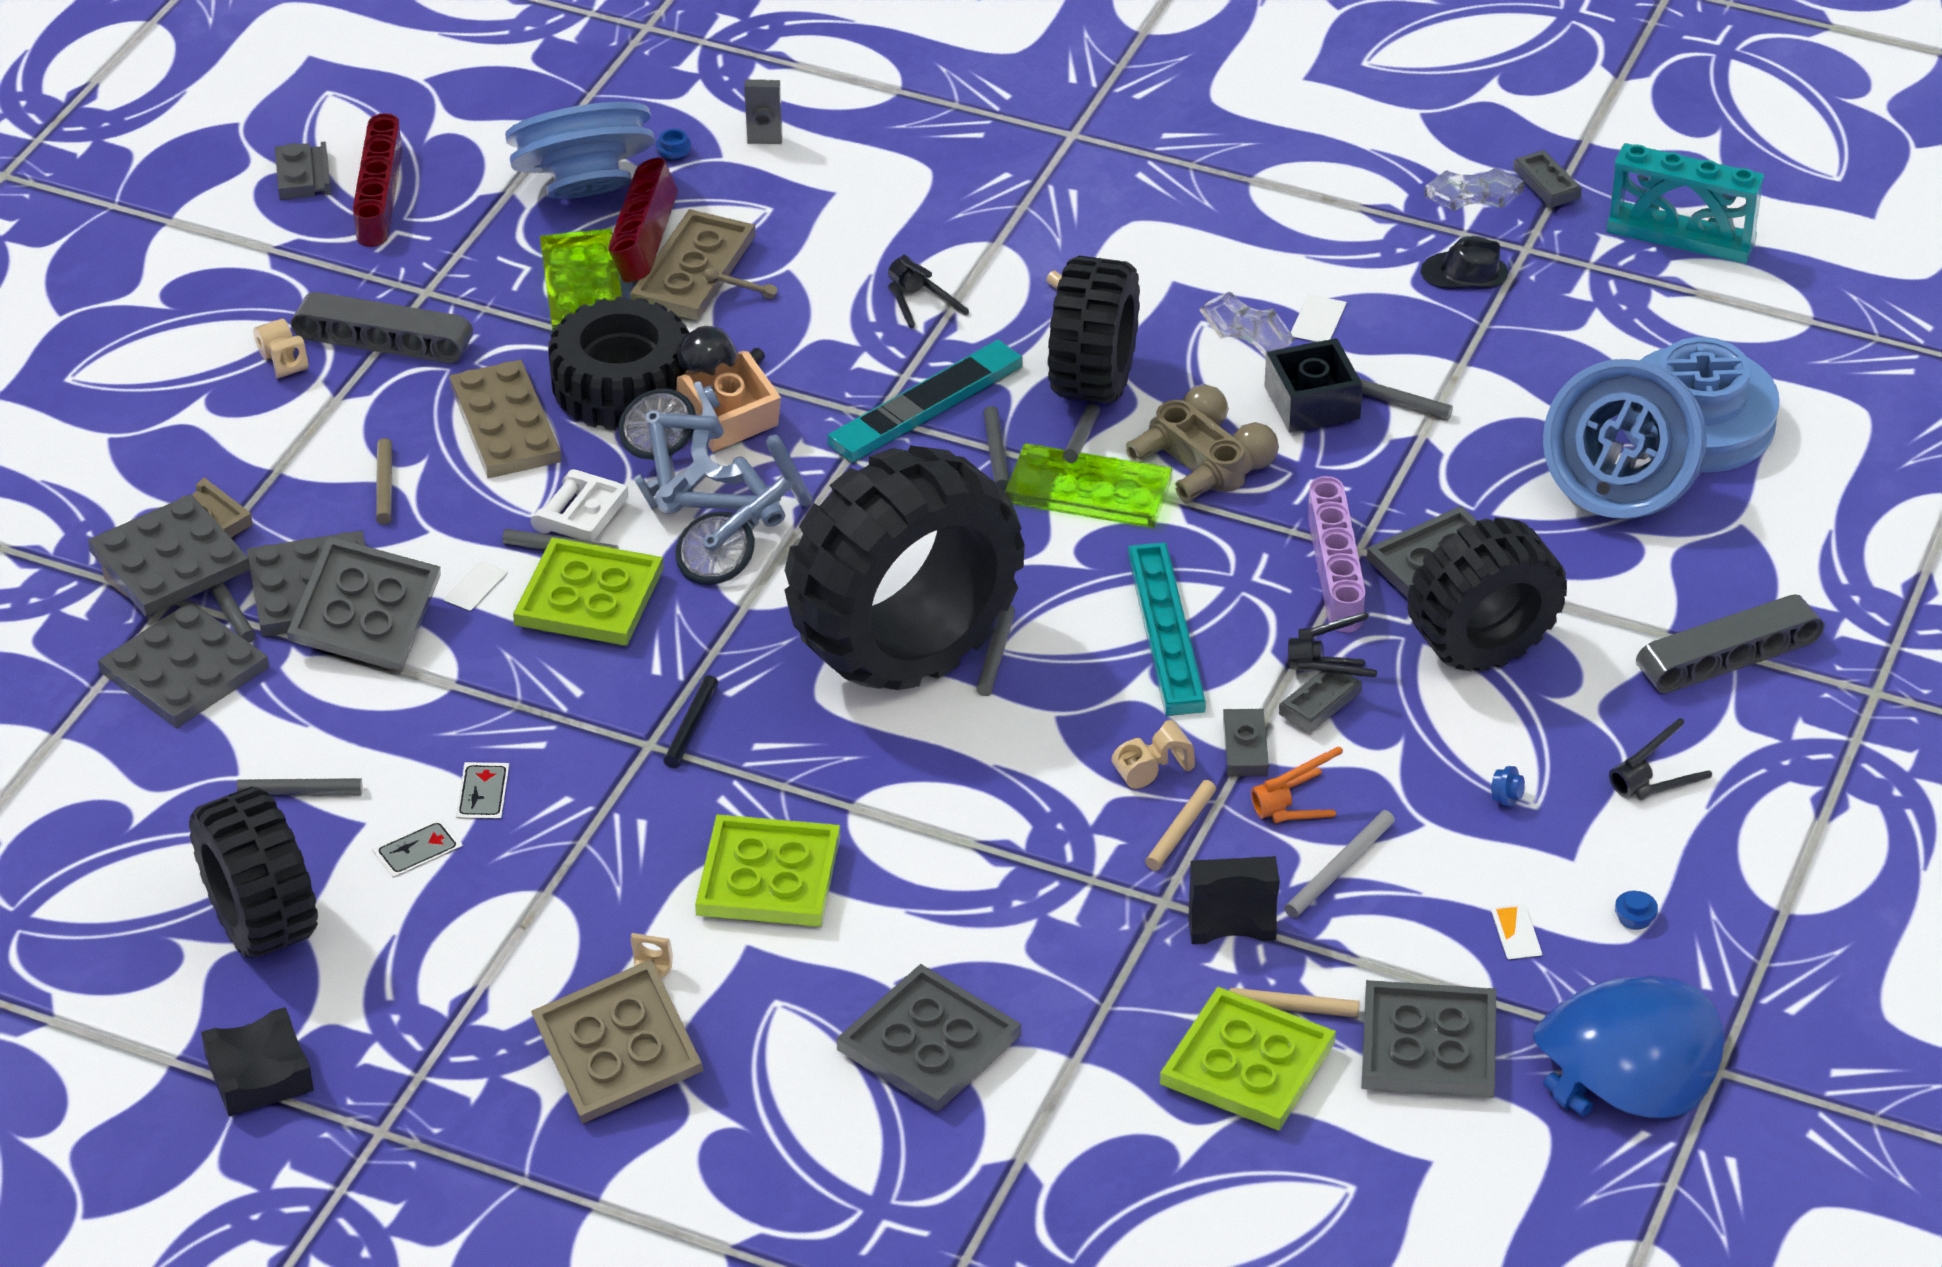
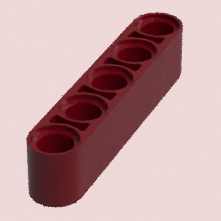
M388 113L377 114L371 117L367 123L353 203L356 240L360 245L366 247L379 246L387 241L402 157V142L399 119L395 115Z
M660 157L648 159L636 168L608 246V251L624 282L638 281L647 276L652 270L678 193L665 160Z

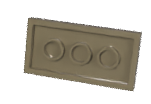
M689 209L657 254L650 273L640 279L631 291V300H636V298L647 299L650 304L657 302L667 308V312L672 310L677 316L699 320L724 283L719 280L707 281L704 278V271L709 267H713L718 273L729 276L755 238V224Z
M522 360L503 362L498 365L449 375L450 387L487 478L561 462L559 446Z

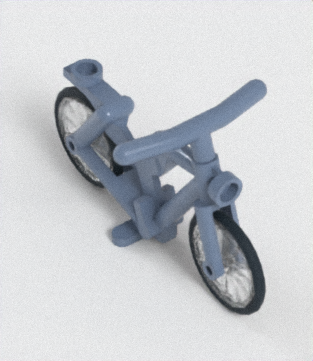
M700 381L693 384L702 402V415H696L691 401L680 392L671 389L651 390L635 398L626 407L619 422V437L624 448L638 458L655 460L657 478L646 483L640 473L634 476V480L650 508L658 507L663 513H676L683 507L738 510L735 514L719 511L698 517L683 530L675 548L678 568L691 581L699 584L713 585L731 580L741 573L752 558L755 548V538L752 530L760 523L759 520L762 519L767 527L780 524L786 515L779 502L782 500L781 497L790 489L797 502L803 507H807L812 503V495L778 435H770L766 440L767 447L782 473V476L771 486L767 487L748 461L742 456L736 457L732 464L728 466H721L710 459L708 454L709 441L720 438L724 433L714 408L720 406V402L711 385L704 388ZM692 437L691 454L694 462L682 474L679 473L676 476L672 455L679 451ZM705 477H708L714 481L729 484L745 482L754 495L694 492L693 489Z

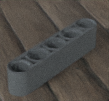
M321 292L308 293L291 319L292 330L296 335L306 340L443 363H455L461 358L474 331L467 319L456 314Z
M1793 594L1652 641L1639 651L1636 657V665L1660 693H1671L1808 646L1822 635L1825 623L1800 595Z

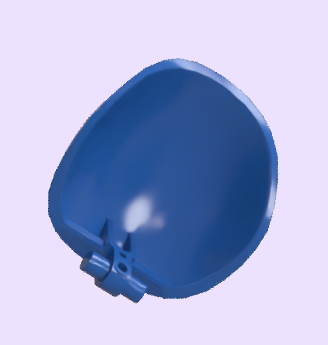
M1650 975L1615 978L1589 986L1557 1005L1534 1028L1533 1033L1536 1045L1563 1070L1561 1077L1555 1072L1550 1073L1545 1078L1543 1086L1553 1093V1099L1566 1110L1573 1109L1582 1117L1587 1116L1593 1108V1103L1584 1096L1587 1088L1613 1107L1630 1114L1648 1118H1669L1686 1114L1696 1108L1707 1094L1719 1069L1724 1045L1723 1026L1717 1010L1698 988L1676 978Z

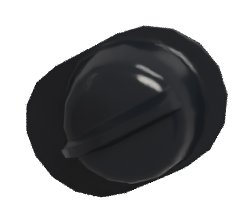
M1466 236L1451 246L1448 252L1437 253L1427 258L1422 264L1420 272L1423 279L1431 285L1440 288L1495 287L1501 285L1507 280L1509 271L1506 264L1500 259L1499 242L1480 236Z

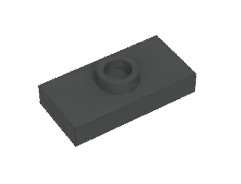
M745 79L747 144H782L780 80Z
M1545 150L1514 159L1513 170L1550 208L1581 198L1582 188Z
M1320 671L1279 704V715L1311 733L1362 692V681L1352 675Z
M1264 708L1223 709L1227 776H1268L1269 762Z

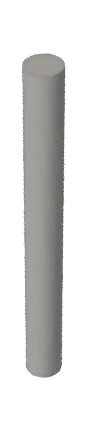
M1383 810L1285 905L1284 909L1287 915L1291 918H1297L1395 822L1392 813Z

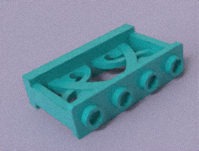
M1624 143L1614 165L1615 173L1610 217L1607 222L1606 232L1747 264L1756 243V228L1764 182L1763 173L1754 172L1747 168H1736L1718 164L1711 160H1700L1682 156L1675 152H1664L1646 148L1640 144ZM1629 172L1639 174V183L1647 189L1645 190L1637 186L1630 179ZM1688 186L1702 198L1709 208L1700 209L1691 217L1680 215L1675 207L1667 199L1661 197V195L1678 187ZM1626 190L1639 197L1635 204L1625 202ZM1736 197L1746 199V203L1739 208L1727 207L1735 202ZM1745 216L1744 229L1735 227L1732 218ZM1715 217V218H1709L1708 221H1707V220H1702L1703 218Z

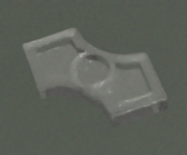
M1497 167L1488 172L1474 175L1457 174L1445 170L1425 186L1424 196L1454 211L1471 204H1488L1502 208L1524 191L1525 181Z
M1229 291L1206 302L1199 309L1220 339L1224 337L1243 339L1256 347L1264 357H1266L1267 351L1285 348L1295 340L1274 309L1265 311L1253 309L1243 304Z

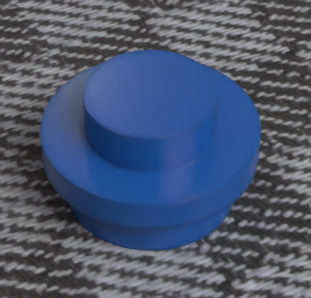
M666 129L659 135V139L656 142V150L659 155L667 159L678 160L691 151V140L687 137L686 132L681 129Z
M1506 766L1505 769H1497L1493 775L1491 785L1492 798L1495 802H1501L1504 807H1513L1517 800H1521L1524 795L1525 780L1523 775H1519L1516 766Z
M1637 890L1627 891L1616 899L1615 913L1620 923L1629 929H1644L1657 916L1658 904L1648 893Z

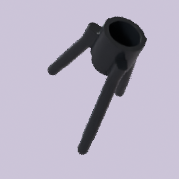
M902 255L890 265L888 276L892 282L889 284L888 289L895 295L909 328H914L915 322L902 292L914 293L920 290L923 285L962 314H969L967 307L928 279L932 277L931 271L915 263L907 255Z
M1363 612L1314 628L1299 629V638H1289L1288 641L1290 669L1376 677L1378 674L1376 670L1363 668L1366 664L1363 659L1324 656L1322 640L1315 641L1314 638L1315 636L1367 620L1369 617L1368 613Z
M1682 718L1677 719L1638 753L1610 770V782L1620 796L1628 798L1636 794L1640 800H1643L1653 793L1712 777V772L1706 770L1649 784V780L1653 777V771L1645 759L1684 725Z

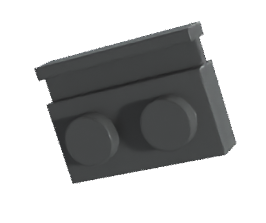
M326 141L321 142V146L310 147V143H290L285 146H275L280 200L314 197L315 192L325 191L326 195H331Z

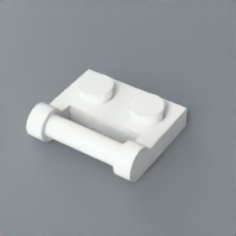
M570 470L562 480V487L544 509L541 508L536 511L530 522L533 528L542 534L553 531L579 540L594 542L628 499V486L579 470ZM576 494L577 497L573 500V502L569 505L563 514H560L563 508Z

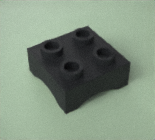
M1276 856L1190 861L1188 922L1192 944H1207L1212 940L1226 936H1248L1261 941L1276 940L1277 898L1280 885Z
M286 1007L273 1010L263 1018L245 1026L226 1029L212 1028L201 1032L205 1056L228 1116L314 1091L311 1069L299 1045Z

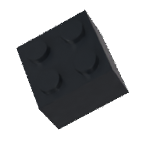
M1337 338L1266 352L1264 387L1289 433L1360 419L1363 384Z

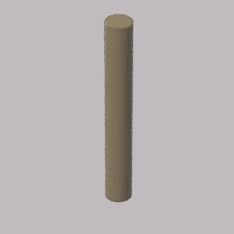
M382 438L377 442L376 521L384 525L391 522L392 441L387 438Z

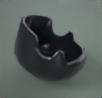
M701 326L688 333L681 340L676 351L681 369L684 373L692 375L703 372L713 376L719 364L725 363L727 366L733 367L739 356L728 334L723 329L713 326Z

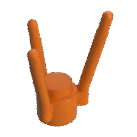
M1336 747L1279 777L1252 787L1250 791L1251 799L1259 818L1263 819L1271 816L1274 824L1286 820L1335 817L1336 811L1333 809L1287 811L1286 807L1292 805V796L1289 789L1321 775L1322 770L1316 767L1342 754L1343 749Z

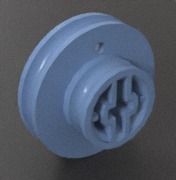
M602 102L558 109L525 119L511 126L505 132L507 144L518 149L509 158L511 168L526 173H553L555 181L549 184L546 189L547 196L553 199L584 198L623 188L631 183L632 178L630 172L619 169L618 162L649 149L655 143L654 132L643 127L651 118L649 107L636 102Z
M1708 337L1681 339L1667 348L1652 352L1639 360L1654 364L1671 372L1689 388L1696 398L1703 413L1707 432L1706 453L1699 473L1722 472L1744 466L1761 456L1772 443L1776 431L1780 402L1777 386L1771 376L1759 364L1746 357L1733 344ZM1641 413L1638 414L1631 431H1624L1626 437L1635 448L1638 445L1639 439L1631 436V433ZM1654 425L1650 435L1656 437L1655 449H1657L1659 437L1658 430Z
M1632 359L1603 361L1589 366L1573 376L1560 389L1551 403L1543 431V449L1546 463L1554 481L1570 500L1587 511L1605 517L1622 519L1652 515L1666 509L1679 500L1697 478L1704 461L1707 444V432L1703 413L1689 388L1671 372L1654 364ZM1641 413L1631 433V436L1639 439L1638 445L1635 449L1624 448L1616 465L1615 462L1624 443L1616 440L1617 434L1620 430L1630 432L1638 414ZM1619 414L1617 420L1612 419ZM1654 425L1658 430L1659 437L1657 449H1655L1656 437L1650 435ZM1650 455L1653 456L1648 463L1634 468L1638 459L1645 460ZM1601 482L1608 483L1610 487L1606 495H1601L1598 492L1597 488Z

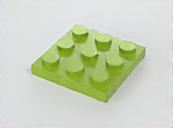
M552 537L513 613L514 625L627 646L664 569L663 557Z
M716 814L695 902L696 916L822 927L840 841V825Z
M1217 986L1160 1072V1085L1280 1131L1335 1044L1336 1031Z

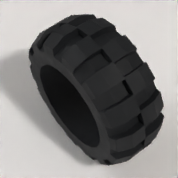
M911 445L908 451L891 448L869 456V465L859 471L849 468L829 486L833 491L820 506L813 503L802 520L799 528L803 535L798 545L790 546L784 570L790 585L784 589L793 627L800 632L802 642L844 679L865 687L902 690L919 687L923 677L930 676L939 679L960 666L959 658L971 648L978 651L995 631L992 624L1001 611H1008L1018 590L1014 580L1015 572L1024 568L1025 544L1020 533L1022 528L1007 493L1000 489L993 480L965 457L955 456L949 450ZM937 530L933 546L926 560L912 579L895 594L872 606L876 591L883 577L896 559L916 541Z

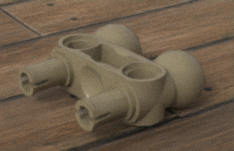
M1203 384L1192 387L1184 395L1183 400L1176 399L1162 403L1156 411V417L1150 421L1149 430L1134 440L1127 442L1125 447H1127L1126 453L1135 464H1140L1154 453L1165 450L1192 471L1191 474L1175 483V486H1177L1175 488L1179 498L1185 503H1190L1194 498L1211 488L1224 492L1240 488L1245 482L1247 473L1251 470L1255 471L1266 468L1276 459L1279 443L1276 434L1269 426L1257 422L1242 425L1233 436L1226 432L1220 425L1226 420L1229 410L1227 399L1217 387Z

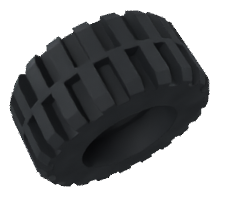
M1079 255L1070 259L1067 262V266L1064 267L1062 278L1059 279L1057 286V295L1054 299L1053 315L1050 322V337L1048 340V379L1051 382V390L1059 397L1110 404L1122 396L1124 386H1126L1129 371H1131L1136 334L1138 332V313L1140 312L1139 275L1137 269L1129 262Z
M616 297V300L606 301V298L596 300L593 305L588 306L584 304L578 307L575 314L569 313L556 326L549 341L551 385L556 402L577 421L583 419V422L588 426L596 428L597 425H601L606 430H616V427H619L624 410L635 398L651 390L671 389L676 391L677 377L686 374L678 363L676 351L681 340L690 333L687 326L672 310L667 312V308L657 302L650 304L647 299L642 298L627 300V297ZM662 396L646 400L632 412L628 419L626 430L637 429V426L642 424L648 426L646 414L651 410H657L659 413L673 414L676 408H680V405L671 397Z
M1495 517L1494 521L1491 519L1478 520L1476 525L1471 527L1465 525L1457 529V533L1452 537L1446 536L1438 542L1440 546L1434 552L1429 551L1423 558V566L1417 568L1412 577L1414 584L1409 585L1407 609L1412 623L1442 662L1448 666L1465 671H1471L1472 669L1475 671H1487L1493 665L1499 668L1508 664V660L1514 657L1518 659L1526 654V649L1533 644L1536 646L1544 639L1543 634L1546 630H1551L1556 624L1557 613H1562L1565 605L1564 597L1567 596L1566 572L1536 532L1524 522Z
M251 786L198 806L191 814L189 828L191 830L190 840L194 848V857L200 870L202 882L205 884L211 905H213L220 924L223 925L226 935L234 943L237 951L241 952L245 957L259 958L309 938L318 925L315 893L312 891L310 875L306 870L301 850H299L295 841L296 838L292 829L289 828L281 809H278L273 797L269 796L266 790Z

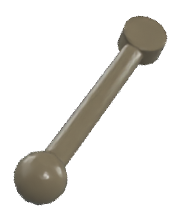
M709 267L704 271V278L707 281L719 280L762 293L767 299H773L777 294V288L772 284L758 285L718 273L713 267Z

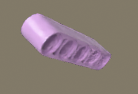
M1318 477L1310 483L1308 522L1328 623L1364 612L1365 586L1344 485L1334 477ZM1363 621L1337 629V631L1345 633L1354 632L1361 628Z

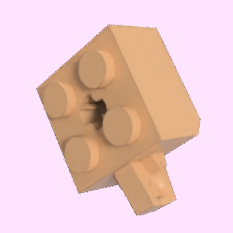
M748 351L738 352L739 356L733 367H729L725 363L719 364L713 376L699 372L693 375L686 373L677 377L676 391L682 393L691 401L696 415H702L703 406L693 385L694 383L700 381L704 388L711 385L720 402V406L714 408L724 433L720 438L709 441L708 447L712 452L778 426L781 396ZM676 400L682 408V410L684 411V413L688 414L685 406L681 402Z

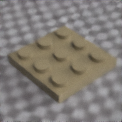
M652 959L531 1011L533 1020L582 1124L704 1071L702 1062Z

